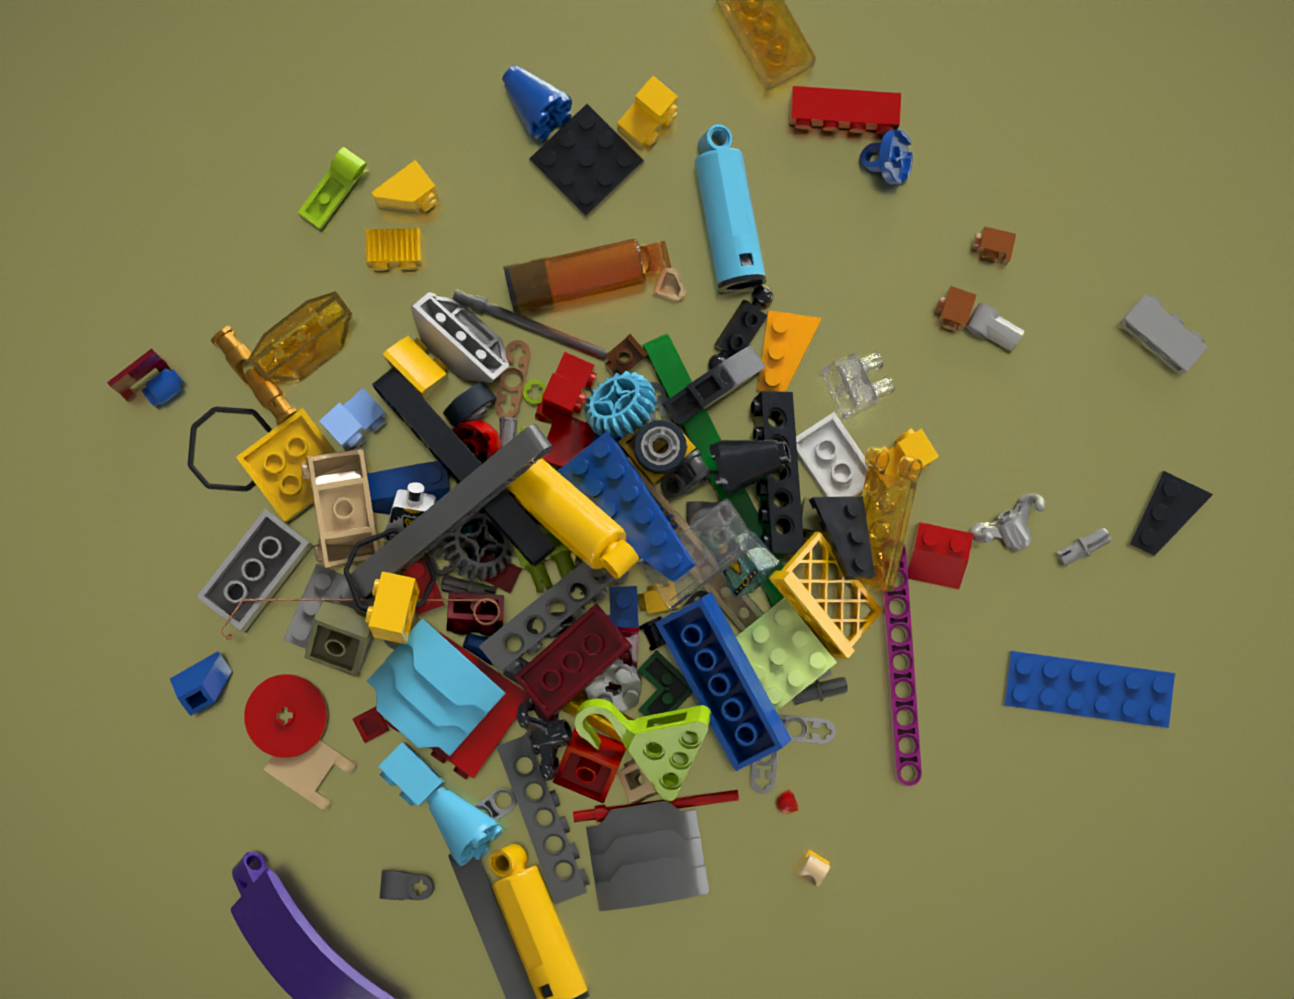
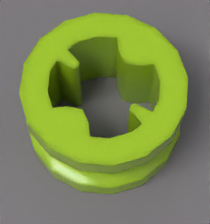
M531 380L523 388V397L528 404L538 406L542 403L543 394L538 396V400H532V396L528 397L527 392L532 391V386H538V390L542 389L544 393L546 386L539 380Z

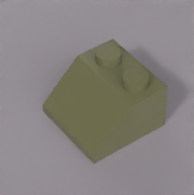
M323 601L314 617L304 658L356 677L372 637L371 630L368 628L369 623L365 622L366 613L335 601Z

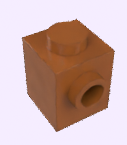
M950 286L945 298L940 297L935 310V312L939 313L937 321L943 323L942 326L946 329L958 331L959 328L963 330L967 325L977 295Z

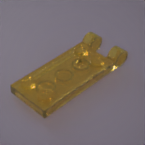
M872 446L865 455V464L868 469L862 496L864 498L875 577L859 581L886 592H893L918 478L922 472V462L919 459L904 456L899 461L897 467L900 478L886 475L885 470L890 458L889 452L886 449ZM884 499H886L887 501V507L885 509L883 508Z

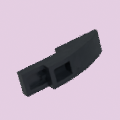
M750 345L688 384L686 388L665 401L662 405L679 427L764 370L766 366Z

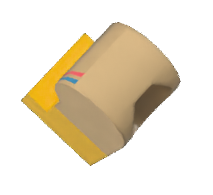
M808 849L794 873L819 887L830 868V862Z

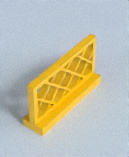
M814 532L781 571L775 570L769 579L833 657L849 658L855 651L852 646L883 610L859 580L844 579L831 550V545L820 532ZM816 543L822 548L821 560H812V548ZM799 563H805L804 579H798L792 572ZM812 563H821V579H811ZM828 563H834L838 567L837 579H828ZM811 583H821L820 599H814L811 595ZM828 583H837V599H827ZM844 583H850L853 586V599H844ZM827 602H837L836 619H831L827 615ZM844 602H853V618L843 619ZM860 602H866L872 610L866 618H860ZM843 622H853L852 634L848 639L843 634Z

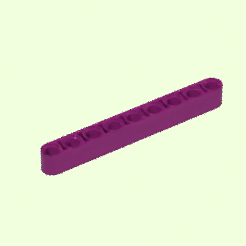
M891 539L885 542L879 549V568L893 771L895 780L899 784L912 786L920 781L922 768L907 553L905 545L901 541ZM887 546L897 547L899 550L898 559L891 560L886 556ZM889 573H897L900 576L901 584L899 587L889 585L887 581ZM892 600H898L902 603L903 611L900 615H895L890 611L889 605ZM895 627L901 628L905 633V638L901 643L895 642L892 639L891 632ZM896 655L905 657L907 666L904 670H898L894 667L893 659ZM899 682L905 683L908 686L909 693L905 698H900L895 693V687ZM901 710H906L911 716V720L906 726H902L897 721V714ZM903 738L910 739L913 744L912 750L907 754L899 749V742ZM907 765L911 766L915 772L913 779L908 782L901 777V770Z

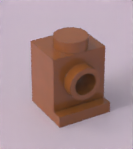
M984 226L980 234H975L972 249H976V253L982 254V257L988 260L997 261L998 258H1001V264L1007 265L1011 260L1016 234Z

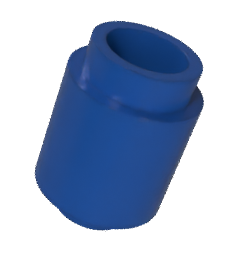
M165 368L145 383L146 386L141 391L148 401L156 407L158 404L163 405L183 389L180 384L184 381L174 369L169 372Z

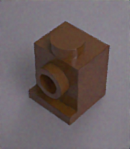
M629 334L605 355L607 362L604 365L613 376L616 373L622 375L625 371L631 373L648 358V354L635 338ZM626 352L630 358L628 361H621L619 355Z

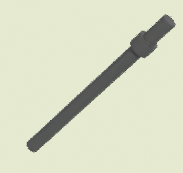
M458 289L454 292L452 299L472 307L473 311L481 314L483 312L605 360L608 350L522 315H514V312L487 302L488 299L480 295L475 297Z

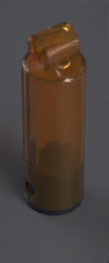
M637 238L550 258L546 256L530 260V262L515 263L503 266L515 315L535 308L558 305L559 302L643 284L647 281L646 273L671 268L666 241L639 246Z

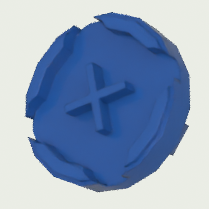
M889 130L883 136L882 142L870 143L862 150L860 160L869 171L881 172L887 183L902 184V181L907 180L912 169L913 155L912 152L908 151V145H911V140L903 130ZM879 152L878 159L870 162L871 156Z

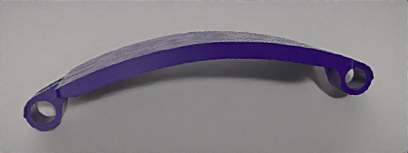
M247 852L232 869V876L241 897L231 907V913L258 959L287 994L293 999H395L362 976L327 945L300 912L279 877L270 868L265 870L266 864L262 856L255 852Z

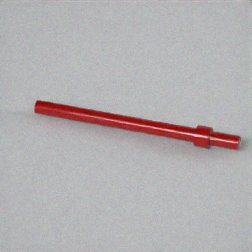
M738 790L679 797L668 802L680 809L739 801ZM665 800L611 807L598 805L594 806L595 809L574 811V823L591 820L603 822L611 809Z

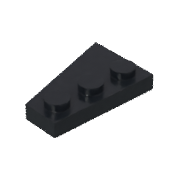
M863 496L812 497L809 502L812 509L816 508L821 519L819 524L823 532H827L833 545L831 550L845 580H862L875 577Z

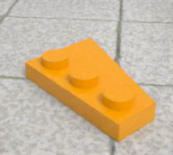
M768 310L761 357L766 368L759 372L757 392H786L822 318Z

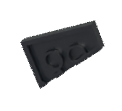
M1162 471L1128 546L1151 557L1155 556L1213 494L1166 471Z

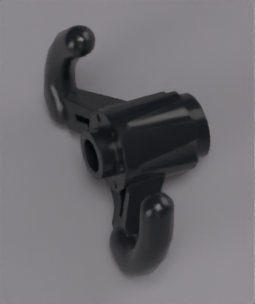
M523 701L517 709L518 723L522 728L531 733L530 740L534 749H539L541 752L540 772L543 778L547 781L554 780L559 771V760L556 757L557 750L568 745V741L573 739L572 730L566 719L559 720L557 718L544 722L528 716V712H532L535 705L532 702Z

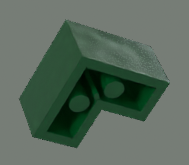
M657 650L638 669L639 674L656 689L652 696L638 709L643 716L677 710L693 693L684 675Z

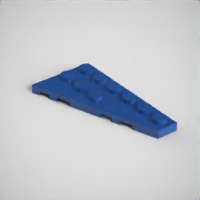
M608 431L557 471L620 525L626 533V542L635 550L638 556L670 581L675 582L696 566L622 448Z

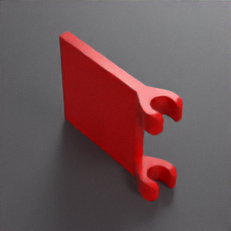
M541 403L538 405L535 418L539 421L552 423L547 439L553 448L542 459L552 466L562 468L591 444L595 433L587 422L557 412L546 404Z

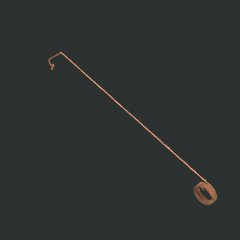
M488 598L427 599V601H478L474 606L473 614L478 623L486 626L494 624L500 617L498 604ZM243 599V600H241V602L239 603V605L237 606V608L234 610V612L232 613V615L230 616V618L228 619V621L225 623V625H224L223 628L221 629V634H222L224 637H226V640H228V638H230V640L232 639V638H231V637H232V633H229V634H227V636H226V635H224V633H223V629L225 628V626L227 625V623L231 620V618L233 617V615L235 614V612L238 610V608L240 607V605L242 604L243 601H355V600H354V599ZM360 599L361 601H375V599ZM485 601H490L497 606L498 615L494 621L483 623L478 620L475 612L481 602L486 603Z

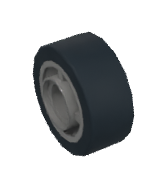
M479 382L459 394L446 407L443 415L453 428L459 427L458 424L467 420H477L494 404L497 398L485 382Z
M654 420L645 424L638 431L634 441V455L638 463L646 471L654 474H667L675 470L683 462L687 451L686 438L682 430L676 424L667 420ZM655 441H665L668 445V450L663 454L656 453L652 448Z

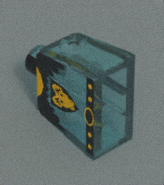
M730 526L719 533L725 548L717 556V562L735 598L755 591L780 564L754 532L738 536L733 526Z

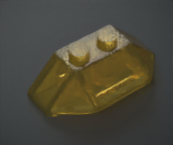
M336 291L306 300L262 335L248 360L265 381H300L344 347L352 312Z

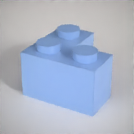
M362 388L344 405L339 402L319 422L344 450L359 448L365 442L364 436L369 431L376 432L386 422L384 418L387 414L368 392Z

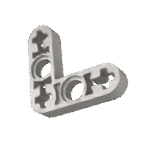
M778 714L786 730L788 724L792 721H799L803 726V732L800 736L793 737L789 734L792 739L791 741L826 744L835 737V727L829 720ZM807 721L812 722L811 728H820L821 723L826 724L825 727L830 730V735H825L824 740H822L819 734L810 733L811 739H806L805 737L808 732ZM778 751L773 753L771 760L768 762L758 760L751 764L750 786L755 792L766 794L774 788ZM756 763L761 766L772 765V771L766 770L765 774L766 779H770V785H765L763 790L759 789V784L755 783V778H760L761 769L755 770Z

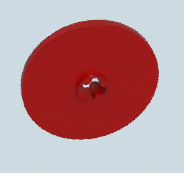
M291 674L273 676L260 683L249 696L244 712L246 731L252 742L263 752L281 758L296 757L312 749L321 739L328 718L326 702L319 689L307 679ZM287 708V711L292 713L293 717L289 718L285 724L284 720L279 719V714H283L284 709Z

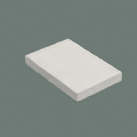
M835 412L796 436L797 456L825 497L857 496L880 480Z

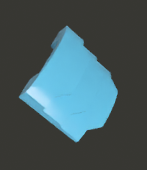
M421 619L410 631L407 645L400 643L367 680L376 690L377 711L418 748L439 747L449 756L506 694L424 619Z

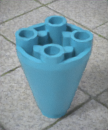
M444 787L435 790L427 799V803L430 805L429 810L452 857L460 866L465 865L472 857L476 860L482 858L489 851L487 845L491 841L496 840L504 831L494 819Z

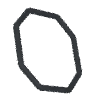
M212 407L191 426L188 467L208 489L248 491L256 485L253 480L247 486L211 484L193 465L196 428L215 412L252 414L268 433L272 429L254 409Z
M391 528L361 540L353 546L344 567V575L355 603L361 611L367 613L368 607L362 605L349 573L359 547L393 533L397 535L401 532L399 529ZM428 553L423 558L431 578L421 601L416 603L415 609L426 603L436 581V573Z

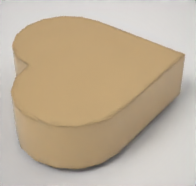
M671 267L663 269L652 295L673 303L682 301L686 295V288L680 282L679 272Z

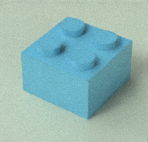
M402 742L378 766L382 770L379 775L390 786L396 784L402 790L399 795L410 806L414 804L417 806L423 805L428 797L446 782L407 742Z

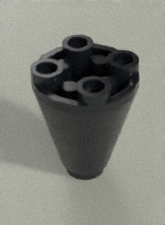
M720 440L710 445V454L712 459L716 460L718 469L714 471L716 484L718 487L723 486L725 493L730 495L739 493L780 470L786 463L791 462L790 451L786 441Z

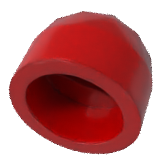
M792 790L780 794L776 803L777 808L782 813L791 814L799 810Z

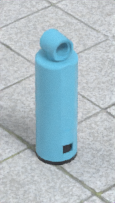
M716 124L700 137L698 147L702 154L696 157L694 163L718 291L737 292L765 284L766 275L743 153L739 149L729 148L732 143L731 131L724 125ZM711 137H714L718 140L719 146L715 145L712 142Z

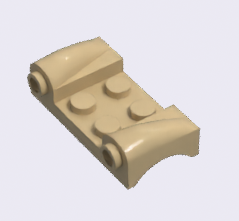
M362 448L306 456V462L301 463L303 479H309L319 532V544L314 545L316 561H322V565L325 568L346 563L353 546L357 542L376 535ZM377 540L359 547L353 562L367 560L379 550Z

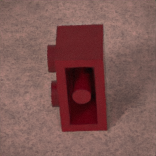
M449 592L448 599H492L500 608V617L492 625H482L476 621L473 614L474 606L478 601H448L446 631H452L454 634L459 635L476 632L484 636H492L503 627L504 595ZM485 601L486 603L481 602L475 612L478 620L483 623L494 621L498 615L497 606L490 601Z

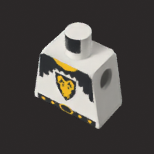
M417 482L410 483L407 490H397L385 531L391 528L402 531L437 502V498L432 494L424 493V486ZM393 533L391 535L384 537L383 539L391 540L396 536V534Z

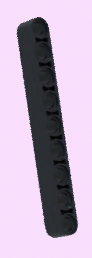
M394 366L372 384L380 397L458 484L482 465L477 457ZM505 489L481 508L533 567H536L556 550L552 541Z

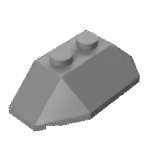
M428 292L412 305L411 312L421 341L461 379L492 383L508 369L509 362L506 360L502 339L463 303Z

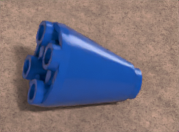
M517 65L512 66L504 73L502 81L505 83L504 86L528 132L539 141L546 139L551 131L558 126H564L572 118L569 112L572 106V99L567 93Z

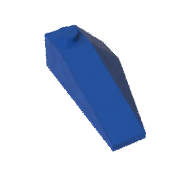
M438 461L367 473L373 512L390 514L397 490H407L410 483L417 482L424 486V493L434 495L437 501L451 490L449 473Z

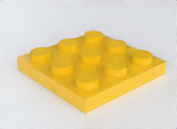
M301 408L236 458L282 520L288 523L314 503L309 479H303L301 463L306 462V456L336 451L305 410Z

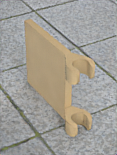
M319 740L312 749L302 755L290 758L272 756L263 770L319 809L326 811L330 807L331 801L317 793L316 790L334 764L347 773H352L356 768V764Z

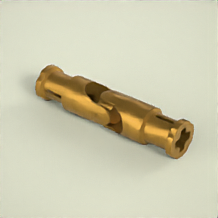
M230 326L221 329L210 341L218 345L226 355L225 360L242 381L252 388L256 399L277 419L276 424H281L296 413L297 409L295 407L292 408L288 404L277 384L265 376L264 368L245 344H240L232 334L233 329ZM249 360L256 367L247 370L244 375L242 368L244 363Z

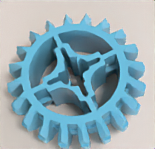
M625 371L622 375L616 373L611 379L607 377L606 381L602 384L598 383L599 387L596 390H591L592 396L586 399L587 405L583 408L586 422L594 433L601 436L608 431L615 439L618 436L624 439L628 433L634 435V430L638 427L642 428V424L645 421H650L649 414L655 412L654 406L657 404L654 388L643 375H638L636 372L630 374L628 371Z

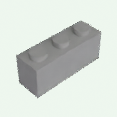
M1144 294L1119 323L1176 372L1183 375L1192 367L1208 346L1204 344L1205 340L1201 335L1186 329L1183 326L1184 322L1177 315L1167 313L1157 298Z

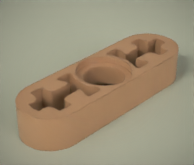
M520 340L510 342L505 350L506 360L511 365L514 363V355L510 354L511 350L515 351L517 347H521L522 352L526 354L525 356H520L518 366H524L523 370L517 367H508L500 375L495 410L497 415L503 418H514L520 410L530 360V349L525 342ZM517 373L521 378L519 385L516 387L507 386L505 384L507 374ZM502 390L509 393L519 392L518 397L512 395L511 405L515 406V409H510L508 414H505L503 408L499 407L500 403L505 404L507 394H501Z

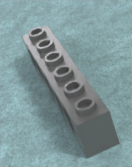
M583 561L479 645L480 649L499 672L503 669L510 672L521 663L518 659L519 656L526 651L531 655L543 645L540 639L547 634L551 637L564 628L561 622L569 616L574 620L586 610L583 605L591 598L595 602L608 592L605 588L612 581L616 584L620 583L629 575V572L627 571L619 579L614 578L608 572V577L604 581H597L592 576L593 569ZM576 582L583 583L587 588L586 595L581 599L574 598L570 593L571 586ZM553 600H560L564 603L565 611L561 616L550 614L548 608ZM535 617L543 622V629L540 633L532 634L528 631L527 622L529 619ZM515 635L521 640L520 649L514 652L509 651L505 646L507 637Z
M528 734L496 746L555 905L587 893L585 886L590 885L585 869L579 870L575 861L580 856L575 843L569 844L566 833L570 832L566 818L565 816L559 818L556 807L561 806L555 790L549 791L546 783L547 780L543 778L540 772L541 765L536 755L541 752L539 749H534ZM527 757L532 761L533 768L529 773H521L517 769V761L520 758ZM533 783L540 785L543 790L542 796L535 800L529 798L526 793L527 787ZM548 810L552 814V822L549 825L543 826L537 822L536 815L539 811ZM557 836L561 839L562 847L559 851L552 852L548 850L546 841L549 837ZM568 863L572 868L571 875L567 878L559 877L556 873L558 864Z

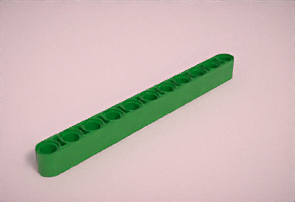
M668 333L642 344L668 399L692 382ZM705 408L681 426L686 437L696 447L695 451L699 450L702 455L700 457L708 469L715 471L718 469L716 460L714 461L711 457L710 445L720 441L721 438ZM713 475L708 481L718 501L731 502L732 507L736 509V519L732 521L731 527L752 569H757L756 577L771 607H773L784 596L770 581L769 577L775 570L781 571L784 565L781 559H764V551L760 548V536L763 534L762 523L758 521V513L747 490L744 489L733 495L726 494L723 486H717Z

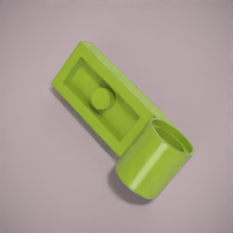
M345 147L341 148L333 158L328 172L297 213L321 230L361 176L367 163Z

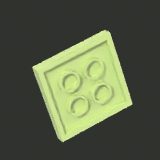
M785 598L736 636L776 712L837 663Z

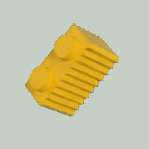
M420 228L365 229L367 266H372L373 270L383 271L388 270L389 266L399 265V268L402 270L416 269V265H422V233Z

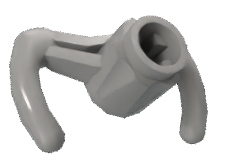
M1036 493L1025 494L1019 498L1015 509L1001 513L998 516V521L975 524L970 529V533H974L973 540L979 543H990L993 537L1003 538L1008 548L1011 547L1012 551H1018L1027 547L1032 542L1030 538L1031 532L1026 525L1030 505L1035 504L1037 511H1043L1045 508L1043 496Z

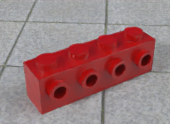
M793 86L789 124L795 125L798 129H811L812 126H821L826 131L849 128V131L854 133L876 130V133L885 135L887 131L898 130L900 126L902 93Z

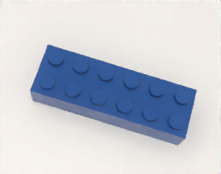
M712 592L655 623L699 705L707 706L710 709L709 723L735 771L782 749L792 740Z

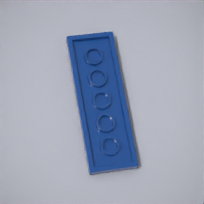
M1010 651L1003 706L1169 728L1175 673Z

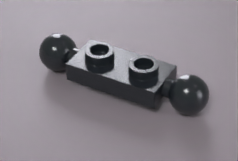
M763 285L756 287L752 292V303L748 300H742L714 344L721 352L710 357L708 361L709 370L748 347L767 317L761 311V308L767 307L773 301V292L769 287Z

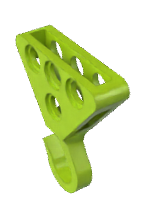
M596 698L589 699L579 706L575 718V728L582 738L599 750L601 740L593 727L588 724L585 717L590 714L605 716L660 797L665 801H673L677 797L708 732L711 711L707 706L700 705L628 720L614 704L607 700Z

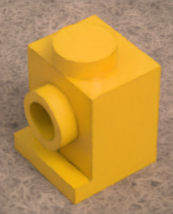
M669 581V587L664 588L663 583L647 587L648 592L637 594L640 611L646 610L648 616L678 610L680 605L675 582Z

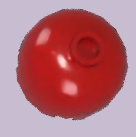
M467 420L458 424L459 427L451 429L482 464L501 449V439L498 432L492 425L482 420Z

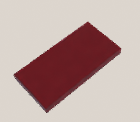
M594 604L513 677L545 717L552 719L633 646L598 604Z

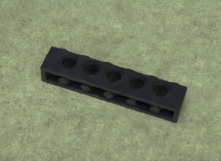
M761 391L752 400L750 407L751 415L755 417L752 438L753 440L786 441L790 451L791 462L786 463L783 468L777 471L780 474V480L775 479L771 474L756 483V493L760 497L761 507L758 510V521L762 523L763 532L760 536V548L764 551V559H792L804 545L793 392ZM768 417H772L776 421L777 427L772 426L768 422ZM774 496L780 498L782 507L774 503ZM776 523L783 526L784 534H780L776 530Z

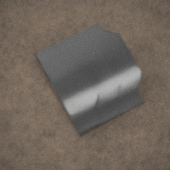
M668 801L611 809L600 825L586 827L599 911L652 905L709 893L696 809L680 811Z

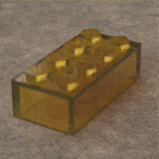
M716 0L766 91L814 66L816 56L784 0Z

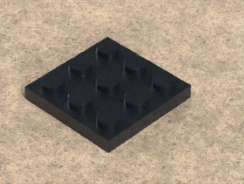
M588 104L579 110L529 158V162L585 218L644 163V160Z

